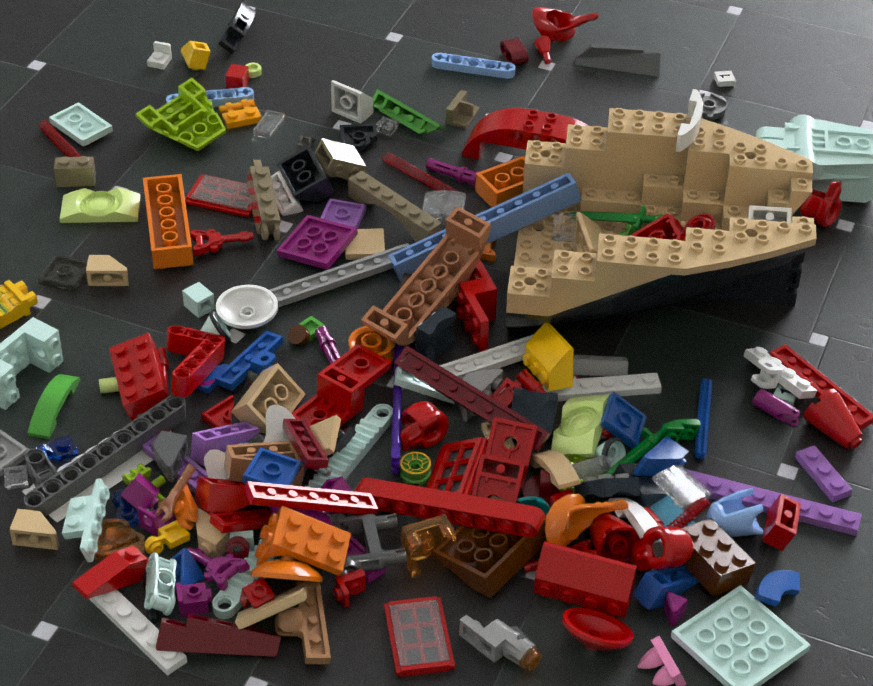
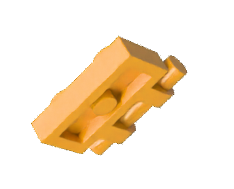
M243 99L237 103L231 104V102H228L223 106H218L219 113H222V120L227 129L262 122V116L257 106L254 107V99Z

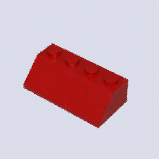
M544 541L535 575L534 593L626 618L633 598L637 566Z

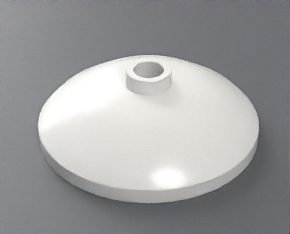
M257 285L232 287L223 292L216 302V313L219 319L225 324L238 329L261 327L271 321L278 311L276 296L270 290Z

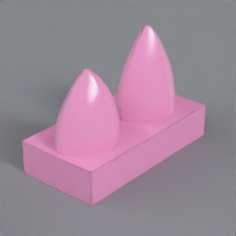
M660 636L652 639L651 642L654 647L644 654L637 667L651 669L664 664L665 666L660 668L655 674L652 681L653 685L668 686L674 683L676 686L687 685Z

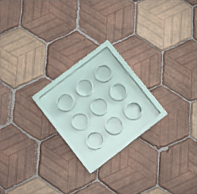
M741 585L674 629L671 633V638L724 686H761L810 650L811 645L759 600L754 599L755 597Z

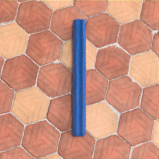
M705 378L701 380L697 419H699L701 427L695 438L694 456L696 459L706 458L712 380Z

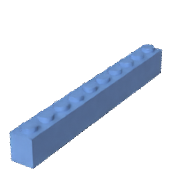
M568 172L475 216L491 224L490 234L486 243L488 244L582 200L577 183ZM446 229L388 255L400 282L404 273L413 274L446 235Z

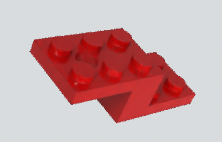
M479 259L468 281L459 283V292L456 293L458 301L456 315L458 319L462 320L465 332L469 333L472 345L476 346L479 352L488 350L489 321L496 320L497 288Z
M359 344L355 345L317 374V394L291 414L296 419H305L308 426L337 415L341 419V427L364 408L365 388L391 369L392 361Z
M494 417L485 454L481 453L471 493L472 496L490 498L494 495L504 501L517 503L519 493L522 492L526 481L538 426ZM509 438H514L517 441V445L513 449L505 447V441Z

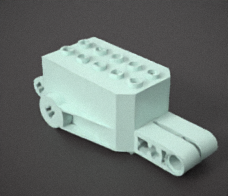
M798 115L791 119L789 123L785 122L784 128L766 126L756 131L757 138L812 160V189L826 193L831 182L842 181V191L839 197L841 201L866 203L873 199V130L817 120L808 115Z

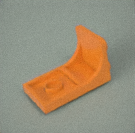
M281 506L277 513L271 515L268 526L264 525L259 538L262 539V543L258 545L255 552V557L257 558L256 566H259L271 557L287 556L340 576L344 569L351 533Z

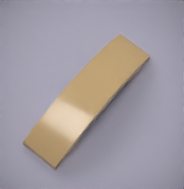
M553 449L532 454L530 465L534 468L542 467L550 473L551 483L558 489L581 484L580 478L572 464L561 452Z

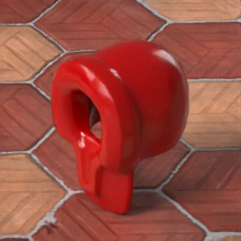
M842 181L831 182L826 193L812 189V193L800 206L802 217L814 218V224H818L820 227L826 228L832 225L838 218L842 207V201L839 198L842 191Z
M428 401L417 402L406 408L401 415L405 428L400 434L402 440L401 450L406 452L417 446L430 448L442 441L449 429L448 417Z
M661 525L652 527L644 533L643 538L634 542L632 546L633 561L639 571L680 567L691 558L693 553L691 536L684 529L675 526L664 527ZM661 539L664 550L663 555L656 557L653 552V543Z

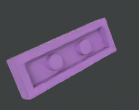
M815 445L796 452L795 459L831 502L851 496L853 489Z

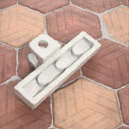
M756 347L745 350L743 356L761 369L760 374L752 375L751 381L760 388H776L779 383L799 399L815 397L817 390L810 385L809 381L801 379L794 370L785 367L779 359L769 355L766 349Z

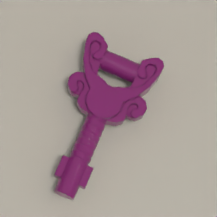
M187 548L195 561L206 566L205 580L207 582L215 581L217 587L222 591L226 590L228 580L236 573H243L250 569L246 560L234 558V555L231 553L225 557L219 556L212 559L199 548Z

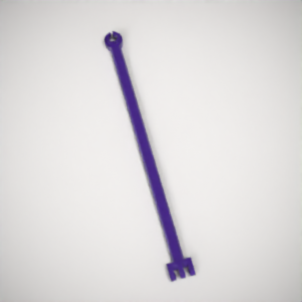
M395 343L394 362L403 351V346ZM394 363V377H395V370H396V368H397V366L395 365V363ZM397 385L393 387L392 474L400 473L402 387Z

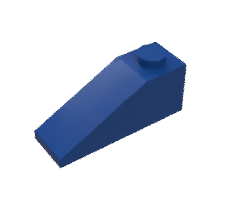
M667 436L643 456L633 474L636 476L671 475L675 470L680 471L687 462L684 458L689 451Z
M684 565L672 569L654 570L645 573L633 595L643 607L651 610L664 606L667 592L679 596L699 583V581Z

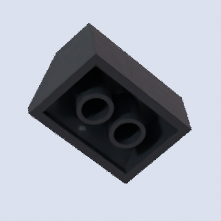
M309 145L276 164L294 199L320 202L335 193Z

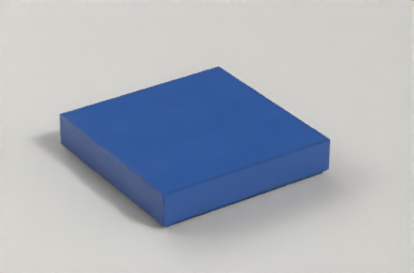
M613 392L608 397L600 425L634 449L639 445L641 431L644 428L647 416Z
M260 447L243 474L242 482L245 484L247 481L292 485L302 468L303 462Z

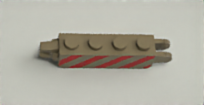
M253 160V164L248 171L247 188L257 234H261L262 240H268L269 234H273L274 240H280L279 225L281 220L269 167H262L261 160Z

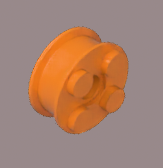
M367 326L356 329L349 336L348 344L350 349L359 344L393 362L395 342Z

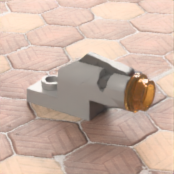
M467 614L460 619L459 635L494 663L504 656L523 669L530 671L535 669L540 663L542 655L539 653V649L517 626L509 627L504 622L496 619L483 628L480 622L473 620Z

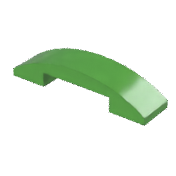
M58 374L49 382L34 410L28 429V436L43 439L50 438L57 425L56 417L69 394L73 395L80 382V377Z

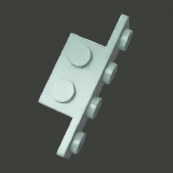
M101 478L95 480L92 495L70 498L62 535L65 539L82 537L80 550L88 563L93 562L94 555L98 550L97 541L102 532V519L105 517V506L110 496L109 489L104 485Z

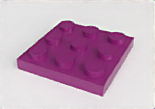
M307 215L276 250L277 255L328 270L358 235V230L356 227Z

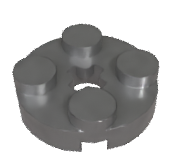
M701 93L700 96L703 102L702 119L714 122V119H719L726 114V100L723 97L712 93L710 96H704L705 93Z

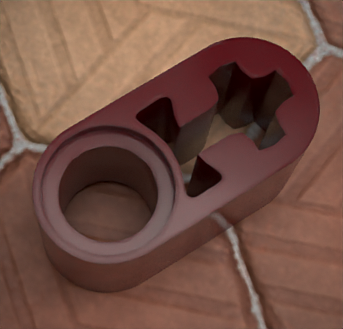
M519 38L500 42L501 53L507 62L514 65L528 63V52Z

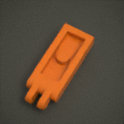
M186 484L176 500L173 512L179 525L182 528L191 530L194 526L193 522L198 520L197 511L199 509Z

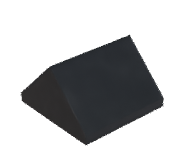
M619 463L612 476L615 478L616 474L629 473V477H639L640 496L629 497L621 494L617 498L631 499L644 508L652 506L667 496V493L653 476H636L633 474L639 463Z

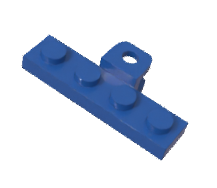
M265 331L214 378L216 385L233 391L251 373L253 378L257 379L263 370L273 366L271 364L276 361V356L273 353L284 343L283 336Z

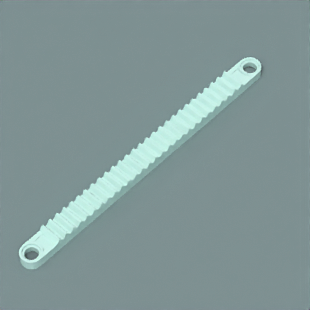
M388 404L374 406L364 419L361 418L360 423L356 424L355 431L357 433L346 447L340 452L337 451L329 458L328 468L332 470L331 475L314 474L313 480L310 479L308 486L305 485L304 487L321 488L326 480L343 477L346 480L391 425L393 408ZM379 413L388 414L386 417H379L377 415ZM319 468V471L327 474L328 470ZM257 545L254 546L253 552H249L248 558H244L249 564L250 569L243 573H236L228 580L226 590H220L214 597L212 606L213 613L217 618H232L243 606L240 602L242 588L262 578L250 576L251 571L257 567V558L255 557ZM281 556L271 557L266 561L281 559ZM222 603H229L231 605L228 609H220L218 606Z

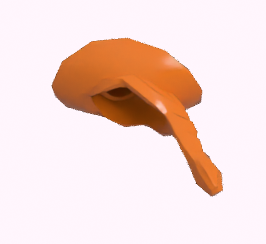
M567 494L554 502L546 515L545 534L547 542L567 547L573 540L578 538L580 533L591 526L596 517L602 513L627 509L629 504L622 499L611 503L606 501L603 503L585 504V499L580 494Z

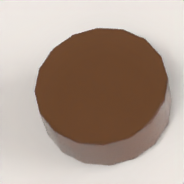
M294 325L288 332V339L292 344L302 346L309 339V330L303 325Z

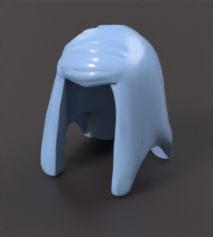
M753 488L737 491L710 505L706 520L712 518L730 537L763 535V530L759 527L756 518L758 514L763 512L762 504L749 508L742 504L743 497L754 494Z

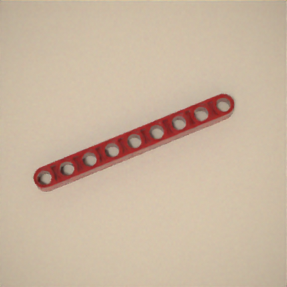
M367 477L362 478L353 491L371 493L378 511L533 538L537 535L545 520V513L535 506Z

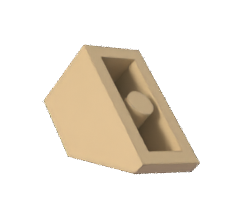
M89 255L86 268L88 286H129L128 272L124 265L110 255Z
M199 509L197 511L198 520L196 521L199 549L203 550L205 555L212 558L222 556L226 552V544L230 539V532L221 533L209 522L211 515Z
M17 509L9 529L12 545L58 550L57 532L40 511Z

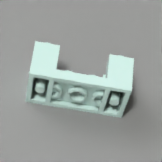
M32 317L0 343V408L6 410L20 398L19 389L15 383V376L30 363L50 373L63 362L59 330Z

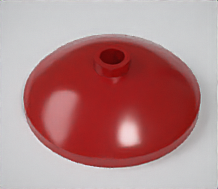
M571 608L566 610L562 616V623L565 629L579 643L590 650H618L632 643L634 637L632 630L619 619L606 613L587 608Z

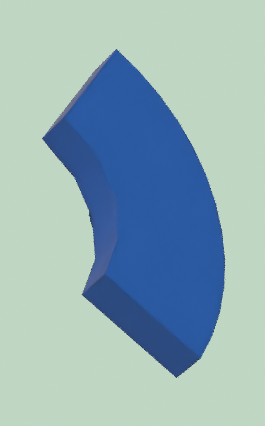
M777 570L767 574L758 584L754 599L777 606L782 595H797L800 592V573L791 570Z

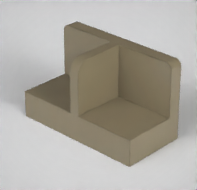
M460 90L446 108V124L466 129L479 112L480 107L467 102V91Z

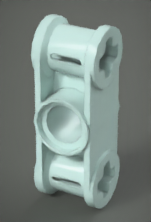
M155 552L150 555L146 564L145 609L159 610L166 616H169L173 611L176 601L175 570L177 561L175 559L168 560L159 557L158 553Z

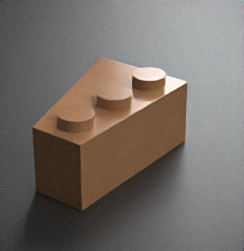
M291 441L226 445L224 468L230 481L242 482L243 474L260 447L299 461L301 459ZM303 463L300 472L291 486H302Z

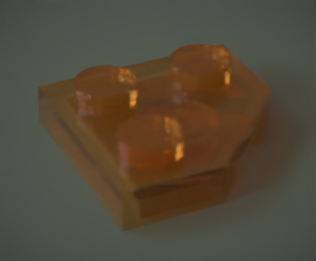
M102 519V532L98 537V550L95 553L96 560H103L114 551L134 546L144 555L145 537L140 532L134 531L130 523L125 519Z

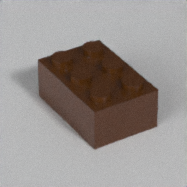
M712 518L681 528L691 536L693 541L692 556L683 565L712 596L749 583L756 563Z

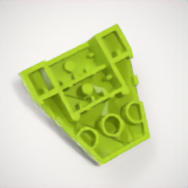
M193 78L179 85L178 96L159 109L155 110L151 105H148L136 113V117L147 128L196 151L201 150L226 133V128L218 113H215L211 100L209 101L206 96L205 89Z

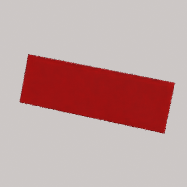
M267 508L211 515L209 522L221 533L261 529L264 525L268 526L272 513Z

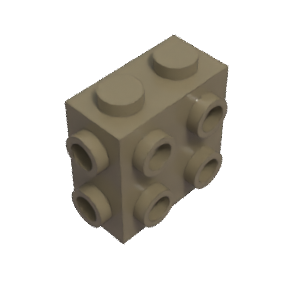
M321 138L314 155L327 176H336L348 181V178L360 171L365 172L366 165L353 145Z

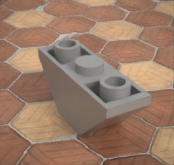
M499 368L472 371L462 380L491 397L504 381L503 370ZM459 405L465 422L472 416H475V414Z

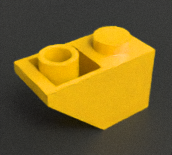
M195 41L186 43L181 48V53L188 67L192 70L206 69L211 52L208 45Z

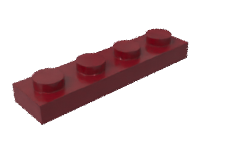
M283 419L282 427L304 466L312 470L328 468L329 459L305 419Z

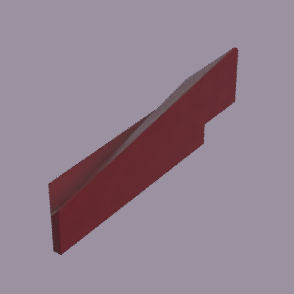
M188 613L186 623L162 617L156 650L275 657L281 637L267 634L266 630L248 626L240 630L236 623Z

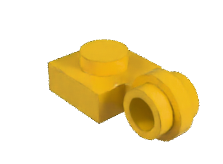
M175 520L159 528V537H149L144 545L148 554L153 552L160 554L164 549V544L171 550L189 541L190 533Z

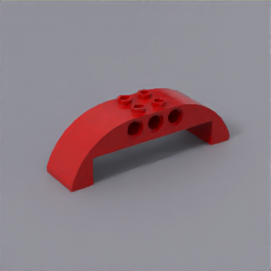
M524 108L501 109L486 115L474 126L462 151V156L480 159L487 143L524 150L527 149L528 140L566 143L568 124L589 125L572 117L552 112L547 113Z

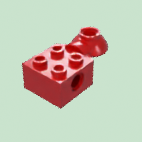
M702 213L693 216L682 227L674 216L665 214L634 232L632 236L685 241L686 227L714 230L715 222L711 215Z

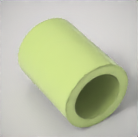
M116 377L99 379L101 394L119 392Z

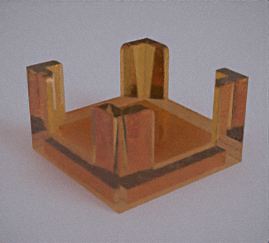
M446 514L402 527L401 548H405L407 562L404 564L411 578L422 575V571L416 561L434 556L433 551L446 539L451 538L452 541H456V532Z

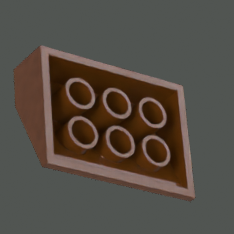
M494 495L489 498L504 501ZM544 520L537 535L533 538L459 526L433 551V555L473 590L491 598L543 547L544 541L547 542L545 534L546 520Z

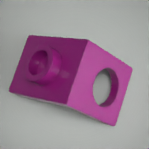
M139 506L137 510L140 527L155 536H158L159 528L176 520L173 512L169 520L162 522L161 519L166 514L164 511L158 517L156 516L158 507L153 512H150Z

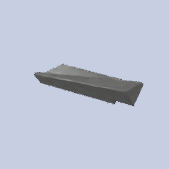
M591 43L586 47L585 51L575 56V65L653 77H659L661 51L643 52V46Z

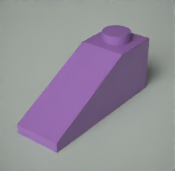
M244 421L192 433L191 458L199 462L200 465L205 466L204 457L207 452L213 449L225 452L226 445L244 444L259 433V428Z

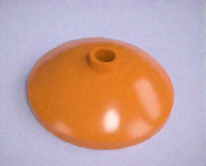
M281 556V559L269 560L260 564L251 571L250 575L253 577L310 582L323 581L321 574L309 564L296 561L295 558Z

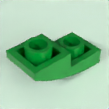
M699 419L670 421L663 425L655 441L660 443L667 436L676 443L679 440L693 441L701 427Z

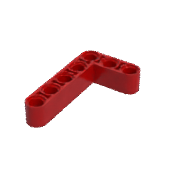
M170 326L167 328L166 349L170 352L187 356L172 372L171 392L174 396H189L224 359L225 337L182 326Z

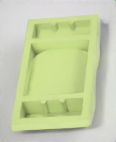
M86 188L63 195L60 223L138 222L141 196L139 193L121 188H115L108 192H95Z
M610 394L578 396L568 399L562 407L560 426L553 433L551 450L554 449L561 452L567 459L594 457L603 430L600 422Z

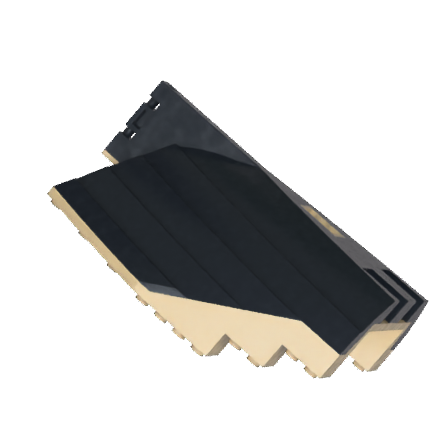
M609 108L608 128L568 124L566 143L528 140L524 164L523 193L569 172L577 183L582 201L518 230L514 266H511L507 291L506 329L542 326L546 322L552 325L604 318L653 309L694 298L795 306L805 252L816 244L817 237L814 218L792 216L791 223L785 221L747 219L749 205L792 208L793 215L812 193V160L768 141L702 118L700 130L695 140L684 150L676 152L677 134L681 123L690 124L691 117H687V114L627 110L622 108ZM645 205L647 209L646 215L670 214L679 221L682 227L693 216L702 213L711 215L715 222L714 230L686 227L685 241L653 237L622 236L619 234L622 231L626 233L624 228L628 223L593 221L599 225L602 234H599L598 252L589 253L577 252L576 219L572 218L570 213L579 211L640 213L641 206Z

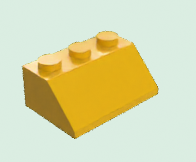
M546 322L525 344V353L522 356L523 363L548 391L573 387L574 348L549 322Z

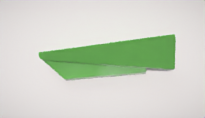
M378 89L373 96L374 108L379 109L380 112L422 136L437 130H445V127Z

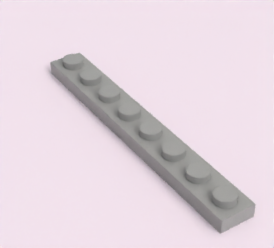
M406 243L269 290L276 296L279 308L390 270L393 266L388 255L409 246V244Z

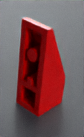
M134 546L114 551L73 581L72 587L83 597L90 599L141 582L148 558Z

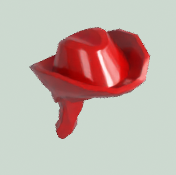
M536 7L532 13L534 25L542 36L549 37L551 41L563 42L573 38L576 33V27L589 21H595L599 17L598 13L573 16L571 13L545 7Z

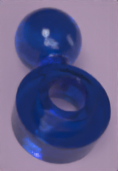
M117 490L112 495V503L118 507L116 513L118 522L124 527H133L139 522L138 510L121 496L124 490Z

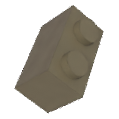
M94 157L55 158L54 174L56 187L95 186L96 171Z

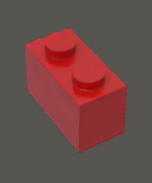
M780 494L767 511L762 541L783 551L796 535L801 503Z

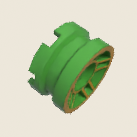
M410 452L401 458L400 477L405 484H418L422 486L429 481L431 460L426 454Z

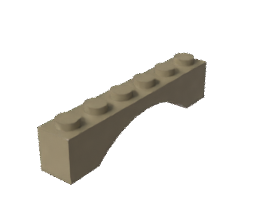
M360 171L348 178V197L359 204H374L390 212L403 224L415 242L442 231V223L364 171Z

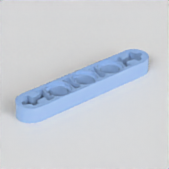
M435 53L432 55V66L437 69L506 79L515 76V65L509 62L446 53Z
M249 87L206 91V96L209 101L211 100L213 107H218L228 102L233 104L243 99L252 100L254 99V91ZM178 94L168 95L166 97V104L176 98Z

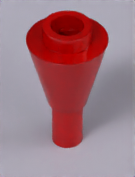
M540 36L534 41V46L543 56L545 64H550L551 40L547 36Z

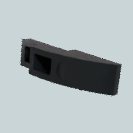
M241 2L218 45L233 54L247 33L256 11Z

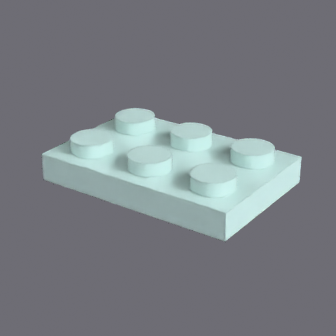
M79 102L49 117L50 123L83 147L113 132L111 124Z

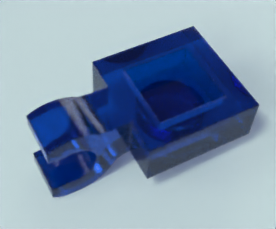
M70 435L49 441V446L46 444L36 446V449H41L45 452L49 460L55 458L57 462L78 455V449Z

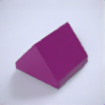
M667 592L665 595L664 611L669 625L675 626L685 615L687 599L671 592Z

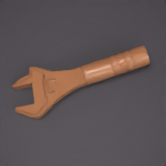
M187 465L173 487L172 492L166 499L157 504L159 507L156 511V516L159 517L163 511L166 513L161 519L162 522L172 517L179 494L183 491L196 470L194 466Z

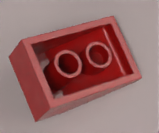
M198 477L195 503L201 507V510L207 512L208 515L233 512L251 505L244 490L245 483L228 479Z

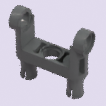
M337 513L329 517L333 525L344 523L337 527L351 534L363 533L367 554L347 556L344 568L348 566H353V568L343 570L340 575L361 568L364 572L384 569L386 565L407 562L404 547L387 551L381 549L377 533L378 530L398 528L396 513L383 516L365 514L352 517Z

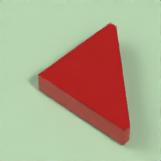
M234 396L227 397L203 412L201 419L211 428L232 424L233 413L231 411L234 409Z

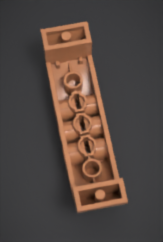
M457 206L445 220L446 235L385 308L381 310L373 305L363 316L361 323L398 345H409L416 341L417 326L443 306L447 308L456 297V293L459 292V283L466 282L470 278L486 246L491 230L490 223Z

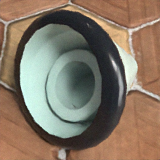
M211 311L200 331L225 337V341L230 342L231 334L226 325L219 319L216 312Z
M611 437L603 444L597 446L594 457L591 458L608 471L627 455L625 443L618 437Z

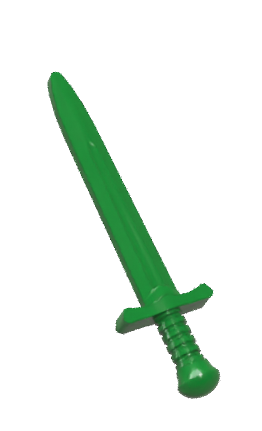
M645 205L641 206L640 213L579 211L592 221L635 223L634 228L636 231L641 229L643 223H651L663 216V214L646 215L647 209ZM571 212L570 216L576 219V212Z
M644 427L641 435L646 439L614 464L605 474H611L612 476L619 463H635L658 444L655 440L661 429L653 434Z

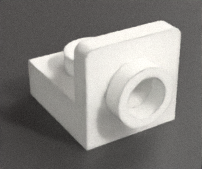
M155 41L153 43L154 52L147 60L148 67L164 70L172 59L171 45Z

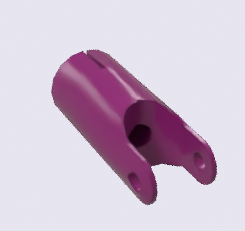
M760 389L753 399V406L791 426L799 425L797 417L800 416V411L764 389Z

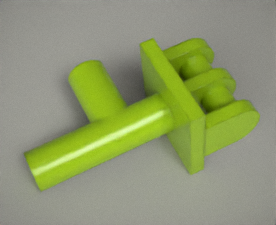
M140 463L136 469L132 468L129 474L125 473L122 475V479L127 485L130 484L138 473L150 481L151 468H146ZM160 475L151 483L159 488L166 483V480ZM160 492L156 496L159 499L157 503L166 499Z

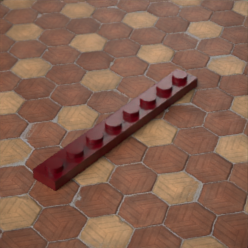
M407 345L394 362L400 369L491 425L494 417L536 425ZM539 426L533 451L537 453L550 436L549 432Z

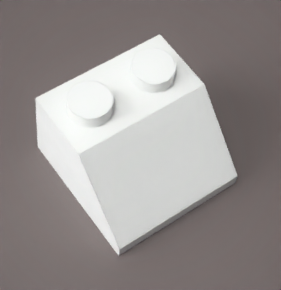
M334 80L331 81L332 112L360 124L373 114V98Z

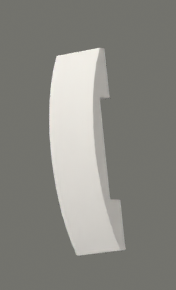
M696 89L692 91L688 106L687 117L692 119L690 124L681 123L677 134L676 152L687 148L695 140L700 130L703 102L700 93Z
M609 498L608 502L610 503L622 499L629 504V508L614 512L618 518H628L640 539L643 538L644 533L648 529L657 526L650 514L635 501L628 498ZM661 539L653 543L654 555L660 557L664 551Z

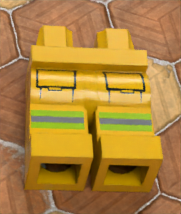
M7 280L4 282V285H0V329L24 315H30V307L38 304L36 294L33 291L28 293V288L22 280L15 284Z

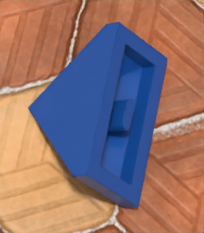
M184 548L172 557L177 561L175 595H177L176 583L181 582V585H188L205 579L204 574L188 549Z

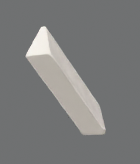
M280 170L271 176L277 206L282 216L304 211L299 200L294 199Z

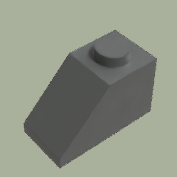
M161 430L158 438L153 440L152 452L155 455V462L169 482H174L188 453L187 435Z

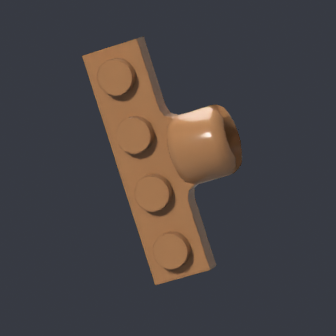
M296 582L295 587L305 583L308 590L307 599L297 604V608L290 607L277 613L278 615L275 617L276 634L280 637L297 636L301 638L305 664H329L331 655L320 582Z

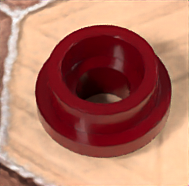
M241 536L230 538L226 544L227 554H233L234 558L243 559L250 550L248 541ZM237 545L240 546L242 550L240 552H237L234 550L233 547Z

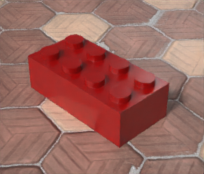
M149 332L109 348L122 405L131 421L170 396L159 352Z

